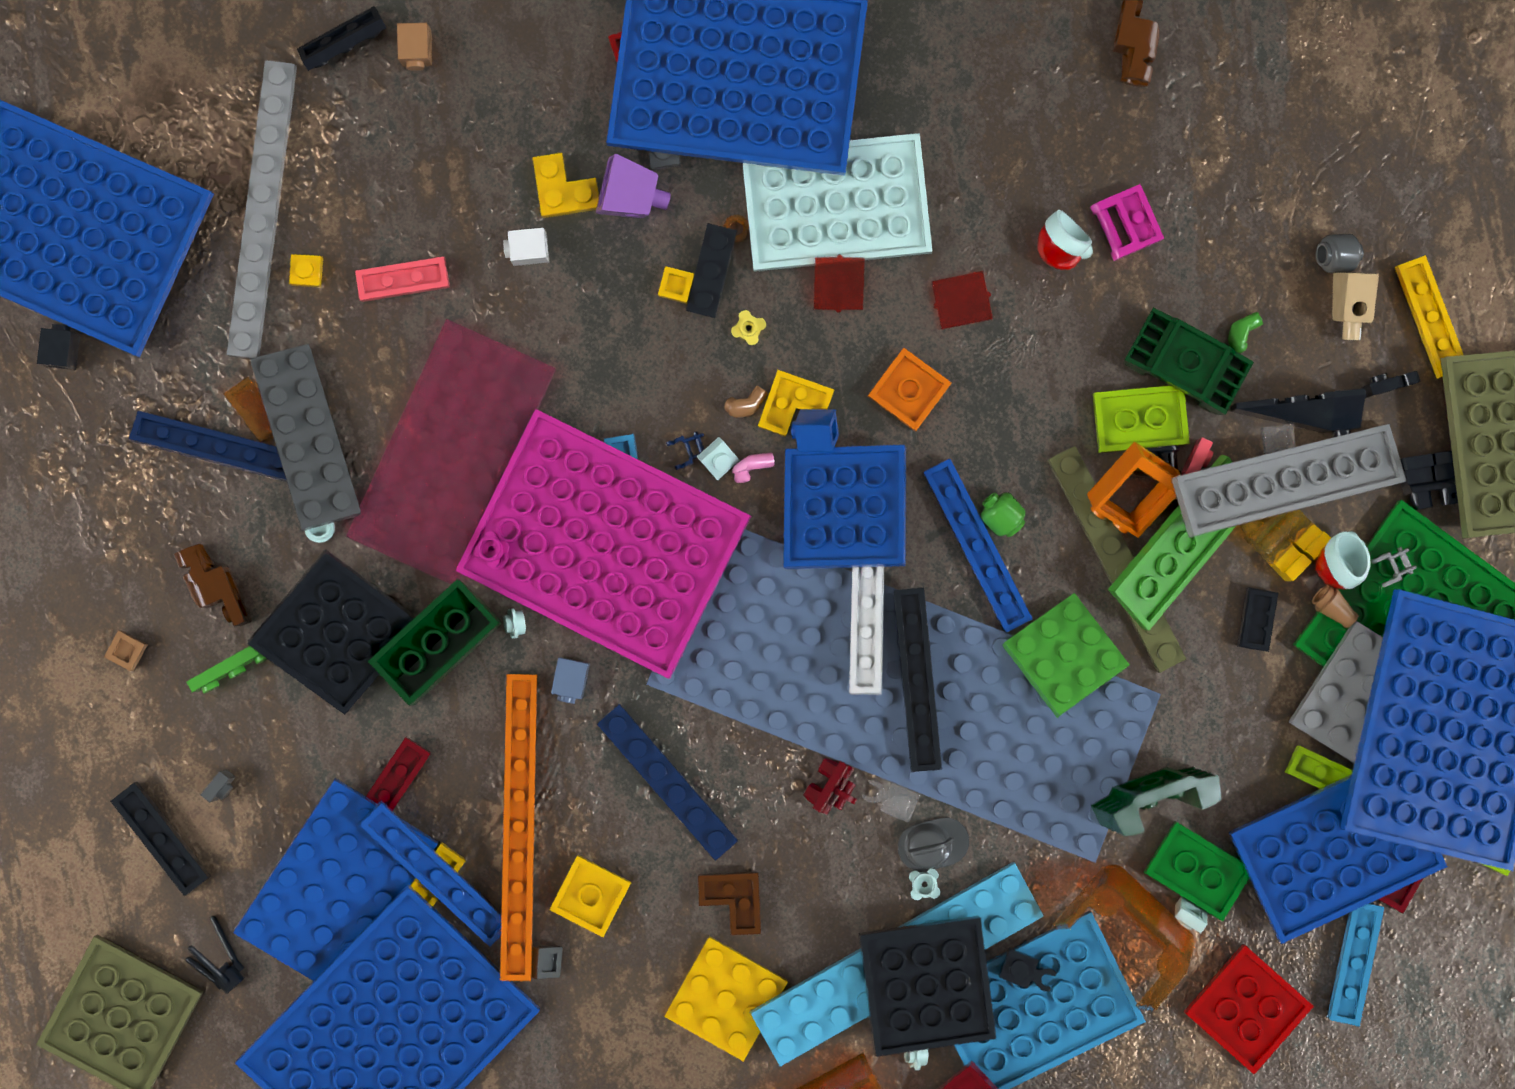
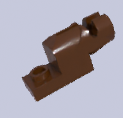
M1122 0L1112 52L1122 54L1121 81L1132 86L1147 87L1150 84L1153 71L1149 64L1153 63L1156 58L1160 37L1158 23L1137 18L1140 16L1143 0Z
M203 544L190 546L174 554L179 568L191 567L188 574H184L183 580H185L191 597L197 606L209 608L224 602L225 606H222V612L228 623L232 622L233 626H243L252 622L229 567L220 566L213 569L212 566H215V564L207 554Z

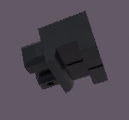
M1452 451L1400 459L1407 480L1401 483L1403 495L1410 494L1413 509L1419 510L1433 507L1431 491L1439 490L1442 506L1458 503Z

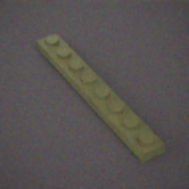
M1073 446L1047 461L1111 584H1113L1134 557L1121 532L1114 526L1113 522L1108 518L1102 520L1091 511L1090 507L1092 505L1087 493L1094 487L1095 482L1076 446ZM1127 612L1158 673L1186 660L1164 615L1148 631L1142 629Z

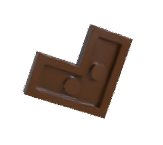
M758 872L698 874L699 906L729 905L731 935L761 934Z

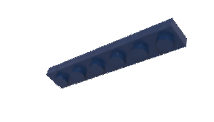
M142 411L137 412L129 436L131 442L287 482L276 446Z
M621 704L597 723L601 730L715 861L738 842L734 834Z

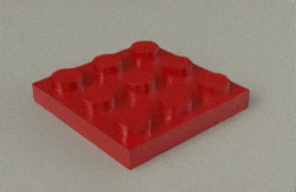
M1242 944L1183 1012L1255 1075L1314 1006L1253 951Z

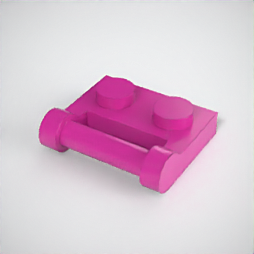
M1141 184L1090 206L1093 215H1097L1112 249L1110 254L1113 261L1120 260L1164 239ZM1114 206L1131 242L1123 246L1107 210Z

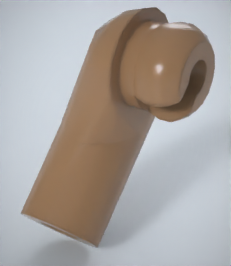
M756 385L748 398H728L724 403V409L730 416L735 418L752 416L756 413L768 393Z

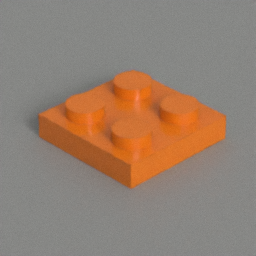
M903 347L867 397L916 432L952 382Z

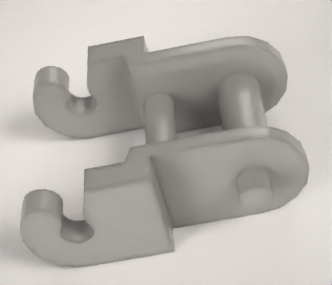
M1400 547L1397 553L1392 555L1390 552L1378 556V558L1370 560L1372 564L1384 559L1390 560L1395 571L1393 578L1381 583L1382 587L1402 580L1401 575L1407 572L1409 575L1413 574V570L1417 566H1411L1406 555L1409 551L1408 548L1403 550ZM1398 556H1400L1405 567L1401 571H1399L1394 560Z

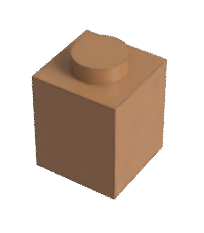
M397 23L398 60L402 67H406L407 70L420 71L424 69V66H432V36L429 25L427 23Z

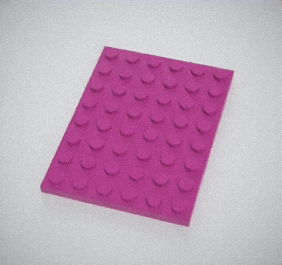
M535 409L455 571L671 679L751 516ZM489 531L496 533V537L502 542H507L510 547L509 552L503 554L499 560V565L494 568L489 567L487 561L476 557L474 554L475 546L484 538V534ZM490 547L489 551L493 552L494 547Z

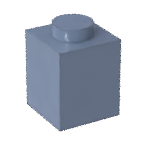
M562 657L558 658L551 694L558 695V701L575 704L576 699H583L590 663Z

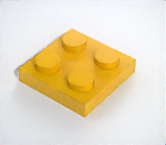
M577 855L550 911L604 937L631 881Z

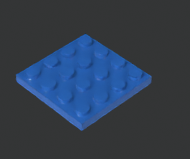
M905 445L834 447L833 451L785 449L783 566L785 569L906 566Z

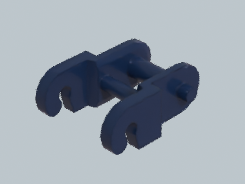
M694 432L693 437L684 439V436H681L673 441L666 442L667 447L683 442L688 452L689 461L676 465V470L694 464L693 460L697 459V456L705 449L701 440L704 433L698 434V432ZM695 440L699 454L693 456L689 442Z

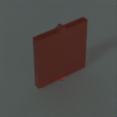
M838 254L837 257H815L813 308L815 310H836L837 313L841 312V310H863L865 258L843 257L841 254Z
M983 271L931 282L936 302L933 307L938 311L941 330L993 320L989 302L991 293L987 292Z

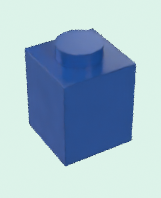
M800 409L796 421H793L791 425V436L793 439H796L798 451L834 450L839 437L836 409Z

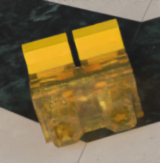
M1301 510L1239 525L1246 534L1244 539L1253 546L1285 581H1294L1312 563L1310 559H1315L1321 549L1331 539L1325 531L1322 532Z

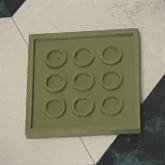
M96 935L89 944L36 1045L118 1089H152L204 991Z

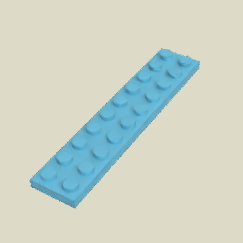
M1012 862L899 927L980 916L986 950L1044 917L1016 864ZM861 949L750 1011L779 1066L786 1064L869 1016Z

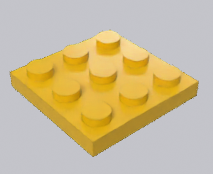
M709 936L664 1017L744 1062L760 1033L750 1011L781 994L788 980Z

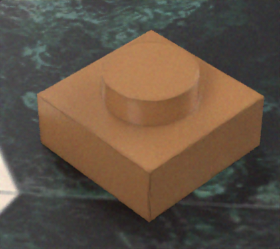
M118 630L104 658L129 671H134L148 644L122 630Z

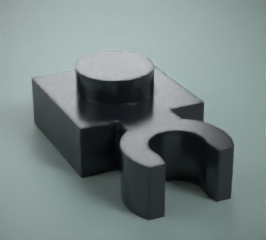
M1417 371L1388 378L1387 373L1369 378L1371 384L1361 388L1366 391L1365 398H1369L1419 383L1420 379Z
M1009 948L998 976L1027 989L1030 982L1033 981L1040 990L1050 992L1051 987L1043 984L1041 979L1045 974L1056 977L1057 973L1050 967L1036 968L1039 961L1037 958Z

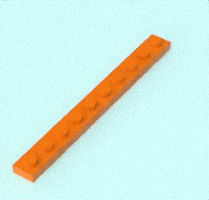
M507 674L500 981H531L537 675Z

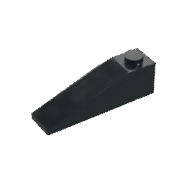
M1365 389L1324 392V394L1315 395V398L1299 395L1285 398L1284 401H1279V398L1239 402L1231 405L1230 408L1231 412L1320 433L1332 432L1334 438L1350 434L1351 431L1361 428L1366 391Z

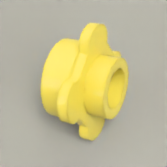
M744 310L739 313V321L736 326L732 327L731 333L733 337H740L747 341V344L755 345L759 341L758 336L761 330L766 328V322L763 318L757 319L749 311ZM750 325L752 327L751 330H746V326Z

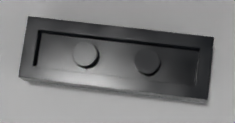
M373 6L297 48V51L309 71L313 68L324 66L329 59L340 53L351 51L356 44L366 39L375 38L387 27L376 7Z
M707 223L686 311L716 318L738 230Z

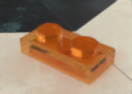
M246 377L223 393L226 400L259 442L262 443L272 436L259 390L249 377Z

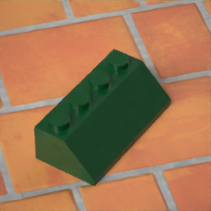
M458 578L368 662L409 706H412L420 701L500 627L503 622Z

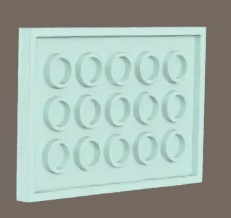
M920 133L850 140L845 176L742 163L754 272L932 253Z

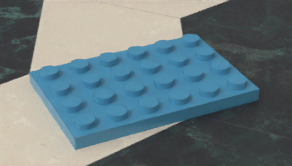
M1088 911L1013 948L1037 958L1039 961L1036 968L1050 967L1057 973L1056 977L1045 974L1041 979L1043 984L1051 987L1050 992L1040 990L1033 981L1030 982L1027 989L999 978L998 975L1007 952L987 961L996 1039L954 1046L964 1066L972 1060L998 1089H1011L1146 1021L1093 913Z

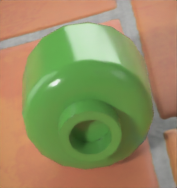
M994 492L983 501L984 509L981 513V518L995 535L1011 537L1025 525L1024 517L1026 511L1011 493L1004 492L998 495Z

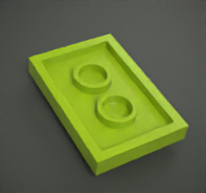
M1173 386L1093 393L1098 453L1126 451L1134 441L1145 449L1190 444L1185 393Z

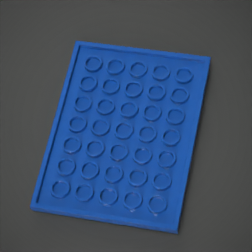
M626 0L607 134V146L845 176L868 0Z
M0 100V296L140 358L214 193Z
M1394 589L1340 829L1513 871L1515 864V620Z
M408 884L236 1060L235 1064L262 1089H464L540 1011V1007L512 981H500V969Z

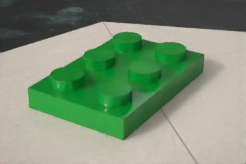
M1176 821L1173 822L1143 871L1221 921H1224L1249 880V876L1241 861Z

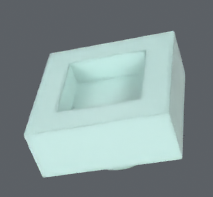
M720 437L714 440L697 456L717 480L740 461Z
M1181 896L1175 904V918L1186 929L1191 930L1193 928L1201 933L1208 925L1207 912Z

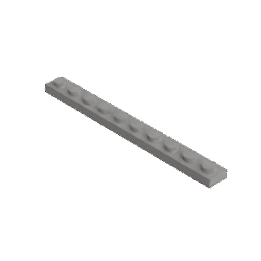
M265 60L227 355L231 357L252 359L260 356L297 66L291 63Z

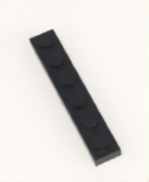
M924 587L893 590L911 772L941 770L942 763Z

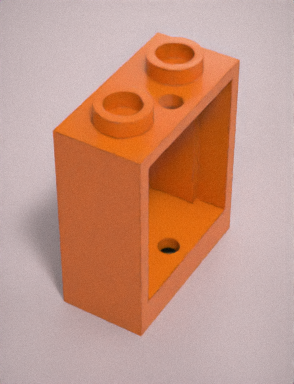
M1134 441L1087 493L1092 505L1090 509L1100 519L1108 518L1111 520L1114 526L1122 533L1130 532L1139 538L1177 497L1172 478L1181 476L1179 470ZM1136 468H1139L1159 481V483L1129 513L1108 499Z

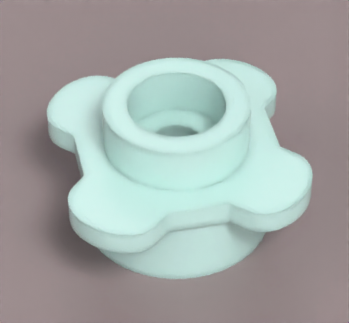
M514 608L508 609L507 615L503 617L505 632L510 633L511 639L518 638V635L525 634L526 632L523 611H515Z
M929 869L927 872L913 870L909 874V880L912 882L913 888L910 894L914 900H920L922 897L935 899L940 895V889L937 887L939 874L935 869ZM922 882H927V886L922 887Z
M928 1049L904 1053L905 1062L908 1063L910 1068L914 1067L915 1070H920V1067L925 1066L928 1062Z

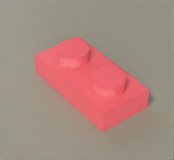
M1203 437L1195 441L1182 469V475L1200 471L1202 467L1206 468L1213 456V451L1210 450L1213 442Z

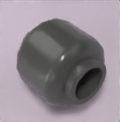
M1353 234L1327 235L1316 248V261L1327 273L1352 272L1358 267L1364 255L1363 246Z

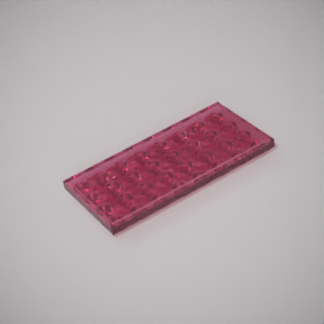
M446 319L360 505L361 515L355 516L346 537L449 584H452L458 578L460 579L462 574L455 570L535 409L538 410L556 368Z

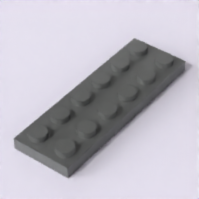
M309 344L250 359L301 530L305 531L361 515Z

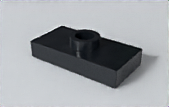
M1250 587L1246 589L1237 647L1269 652L1279 592Z

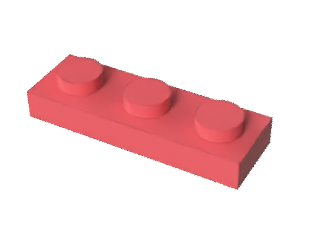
M444 256L355 271L359 300L361 302L450 288Z

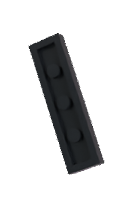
M138 782L131 784L110 801L184 897L211 877Z

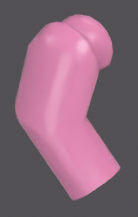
M771 452L747 456L734 465L732 469L734 481L736 483L748 482L751 479L749 471L774 467V456Z

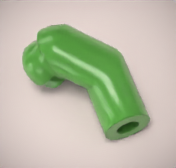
M1258 312L1252 313L1231 325L1228 344L1236 352H1244L1248 347L1246 342L1249 331L1263 325L1262 318Z

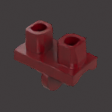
M825 758L818 772L829 778L824 788L811 783L803 796L813 804L812 808L827 816L833 806L842 810L846 801L855 804L858 799L852 796L851 793L856 784L849 780L855 769L844 762L839 761L838 763Z

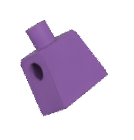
M614 154L608 158L595 213L644 218L649 215L651 206L666 210L671 194L656 189L657 173L618 154Z

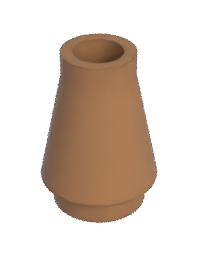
M1330 585L1322 587L1312 600V603L1316 606V611L1340 623L1345 628L1351 627L1358 619V614L1353 611L1340 591L1332 588Z

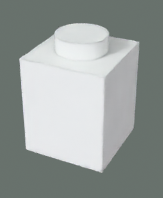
M544 228L508 231V240H503L505 258H510L513 266L549 263L547 234Z

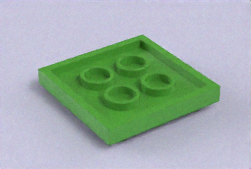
M1075 593L1002 645L1057 718L1130 665Z

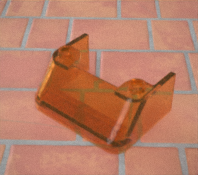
M1119 865L1104 866L1052 926L1056 930L1070 929L1088 907L1097 915L1103 917L1112 916L1119 909L1123 911L1163 950L1157 960V970L1161 976L1136 1005L1140 1010L1156 1011L1187 974L1195 949V938L1188 929L1177 921V918L1123 867Z

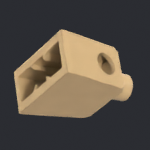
M1333 273L1332 319L1333 321L1343 322V340H1361L1362 322L1373 323L1379 274Z

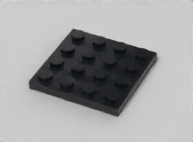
M325 549L250 637L248 645L345 715L380 675L368 661L406 627L415 616Z
M980 916L859 933L873 1048L876 1057L996 1039Z

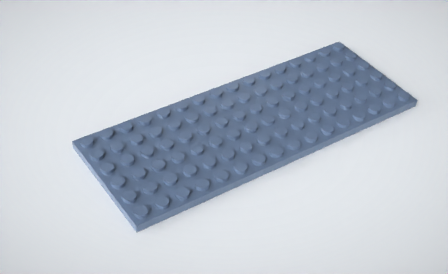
M744 530L671 679L652 671L646 685L1096 863L1108 829L1100 825L1091 808V804L1108 796L1112 787L1127 782L1160 698V693L1115 676L1057 718L1002 646L1013 635L926 601L942 769L911 772L893 590L897 589L884 585L882 695L850 694L852 571L844 568L785 569L783 567V544Z

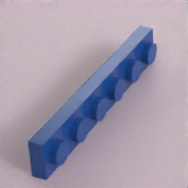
M951 459L924 471L923 475L1004 632L1007 633L1032 620L1030 612Z
M382 801L359 822V825L489 947L501 937L502 914Z

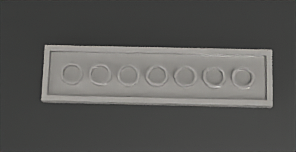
M1390 424L1172 478L1189 538L1407 481Z

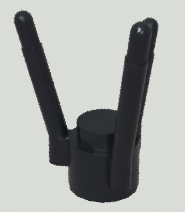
M211 916L210 920L232 965L230 966L226 962L218 969L192 945L188 947V950L204 966L191 957H187L186 962L212 981L219 990L222 989L228 994L245 978L240 973L245 967L237 959L216 916Z

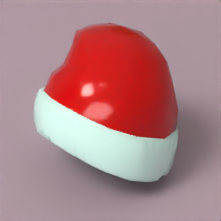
M1057 210L1049 216L1038 234L1037 249L1039 255L1047 265L1054 269H1073L1081 259H1087L1093 254L1090 237L1061 210Z
M1353 531L1340 532L1334 535L1318 555L1316 561L1318 576L1325 584L1336 589H1352L1366 579L1370 569L1371 561L1368 548Z

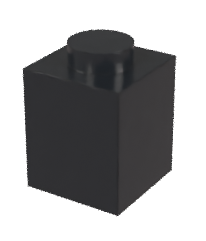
M52 324L51 329L41 328L37 364L48 368L76 370L80 335L70 331L71 327L67 325Z

